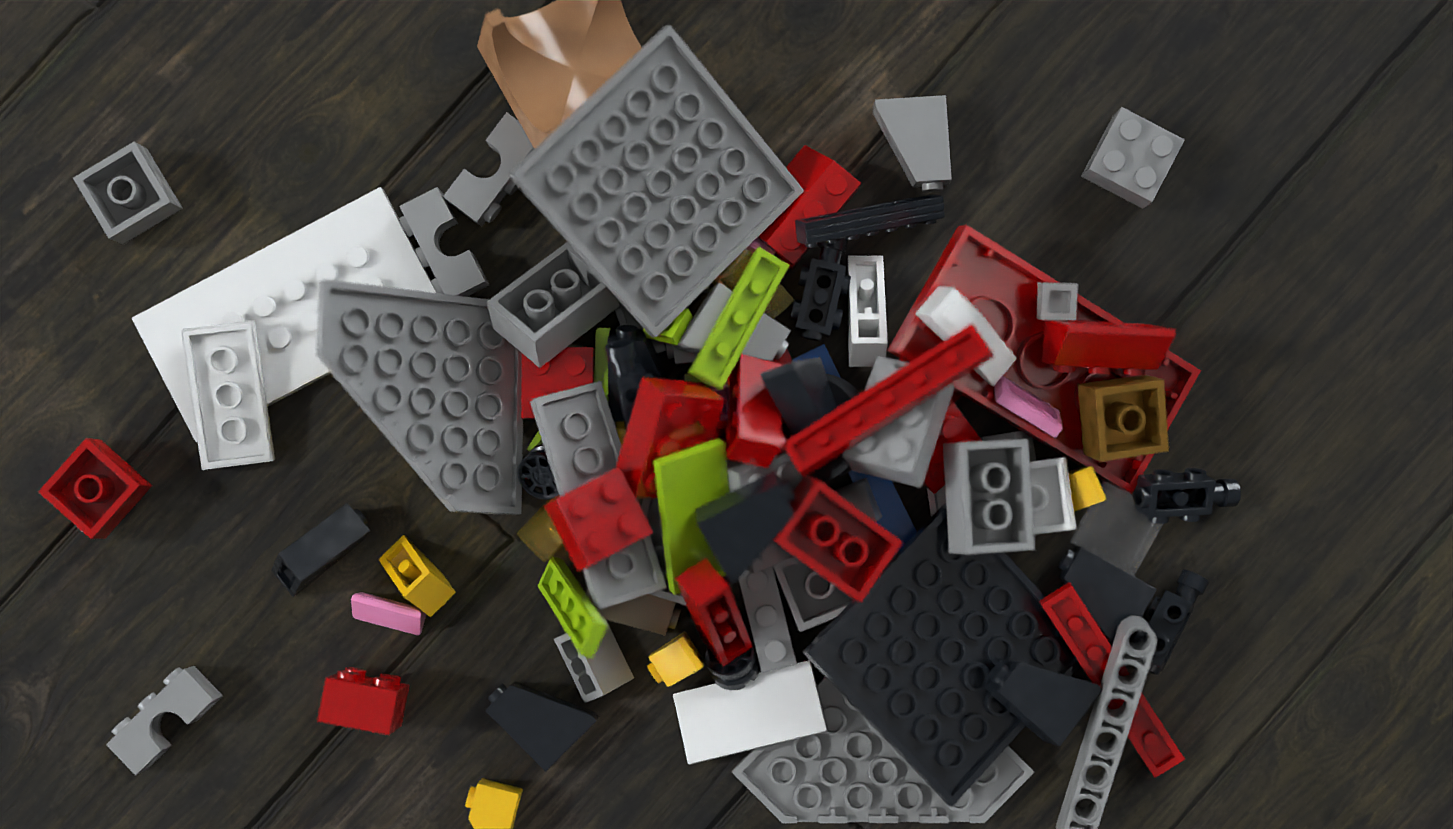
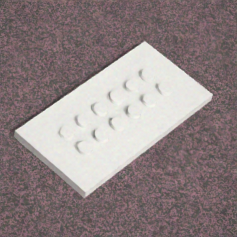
M381 187L132 317L195 442L198 441L181 329L255 320L268 407L331 373L316 355L320 281L326 279L436 293L429 275L421 264L409 237Z

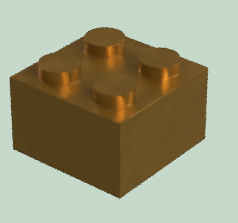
M1145 375L1078 384L1083 455L1098 461H1108L1169 451L1163 379Z

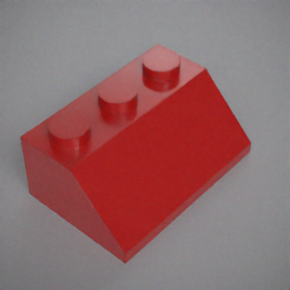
M806 145L802 147L786 167L805 191L757 237L776 252L774 256L789 264L791 270L794 269L811 248L797 242L795 220L840 212L861 185L860 181L834 160Z
M1045 320L1042 362L1054 365L1053 371L1075 373L1076 366L1088 367V373L1110 374V368H1123V374L1145 376V370L1159 369L1175 338L1176 329L1141 323Z

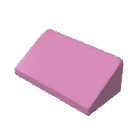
M363 592L355 593L351 598L352 616L355 619L414 635H420L422 632L426 614L416 606Z

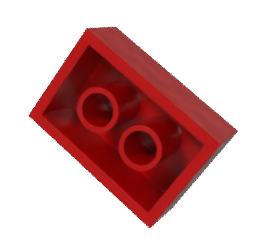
M642 377L616 468L620 467L635 497L658 498L654 460L713 440L725 402L723 397L701 382Z
M806 475L794 489L796 500L792 502L794 516L773 539V542L846 595L861 603L903 542L821 481Z

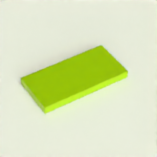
M715 439L654 460L668 588L674 595L681 593L675 578L705 558L721 577L726 576L697 525L696 518L697 508L730 493L725 443L720 439Z

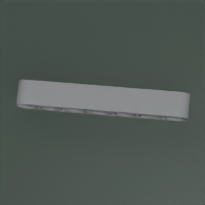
M1140 616L1127 617L1121 621L1101 680L1100 687L1102 691L1095 699L1056 823V829H1098L1156 648L1157 639L1148 622ZM1134 631H1145V636L1140 642L1133 643L1129 641V636ZM1132 664L1135 666L1130 675H1118V671L1123 665ZM1112 699H1124V703L1118 709L1107 708L1108 703ZM1101 733H1113V737L1109 741H1097ZM1100 765L1103 767L1101 772L1096 775L1086 774L1091 766ZM1088 798L1092 800L1088 807L1079 808L1076 806L1077 802L1081 799Z

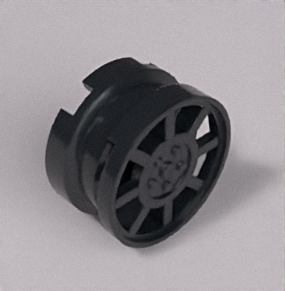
M542 442L535 445L519 464L518 479L522 487L530 495L539 499H552L557 497L559 492ZM525 478H528L533 485L530 486L526 482ZM537 487L543 490L544 493H540L534 490V488Z
M754 646L725 666L721 665L707 647L705 661L714 682L719 687L726 690H740L745 688V684L750 680L754 681L757 678L760 664Z

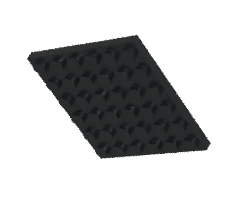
M946 502L890 560L863 601L860 603L853 599L803 651L934 792L951 807L956 804L1026 726L983 688L989 680L988 675L992 668L1006 659L1071 677L1081 666L1039 601L1045 596L1005 552L949 553Z

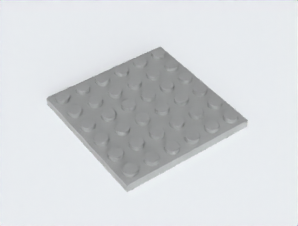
M670 25L664 26L508 174L647 333L655 338L805 191Z

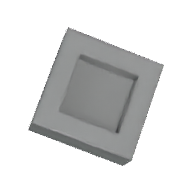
M1038 282L1036 319L1076 320L1078 284Z

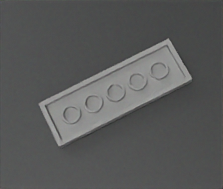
M601 381L535 398L530 401L560 496L616 468L622 446ZM650 535L583 569L596 610L667 588Z

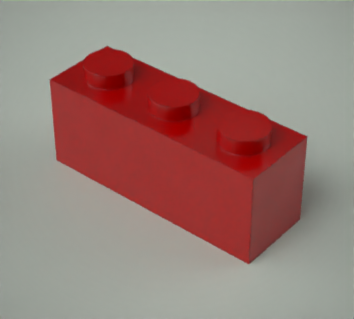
M745 354L740 355L728 377L726 459L768 469L775 456L782 454L784 450L782 443L786 441L785 435L781 434V425L784 419L760 373L779 367L781 364Z
M706 558L695 566L689 567L683 574L675 578L701 639L722 666H725L753 647L729 585Z

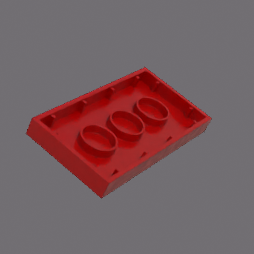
M958 226L887 351L910 363L942 343L943 340L915 313L938 286L955 288L980 312L1017 358L1002 377L1009 379L1059 410L1063 429L1054 438L997 403L994 386L990 385L975 370L952 383L954 391L1078 466H1092L1098 478L1122 492L1132 494L1137 486L1138 475H1143L1154 454L1108 461H1098L1083 455L1078 384L1132 377L1133 375L1123 374V368H1110V374L1088 373V367L1076 366L1075 373L1053 371L1054 365L1042 362L1045 320L1036 319L1038 282H1060L970 226ZM1077 294L1076 320L1122 322ZM1169 350L1158 370H1145V375L1164 380L1167 431L1201 372L1200 369Z

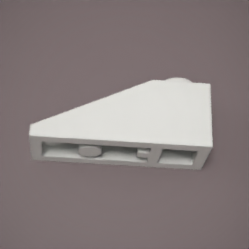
M848 256V275L851 276L848 288L849 367H874L877 356L886 358L888 344L883 256Z
M938 286L915 313L943 341L973 323L994 355V358L976 368L975 371L992 386L996 384L1017 359L980 312L953 287Z

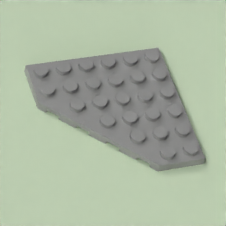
M326 279L320 281L318 291L317 357L450 512L503 515L521 514L522 485L518 479V467L522 461L523 419L521 418L522 353L493 329L487 305L488 299Z
M826 676L817 684L828 731L752 749L732 770V773L782 823H985L1034 773L1007 746L956 804L951 807L934 792Z

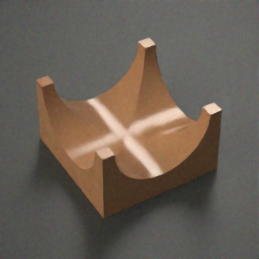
M556 0L533 12L516 17H503L500 10L497 9L485 15L477 44L478 50L534 149L642 48L630 27L621 0Z

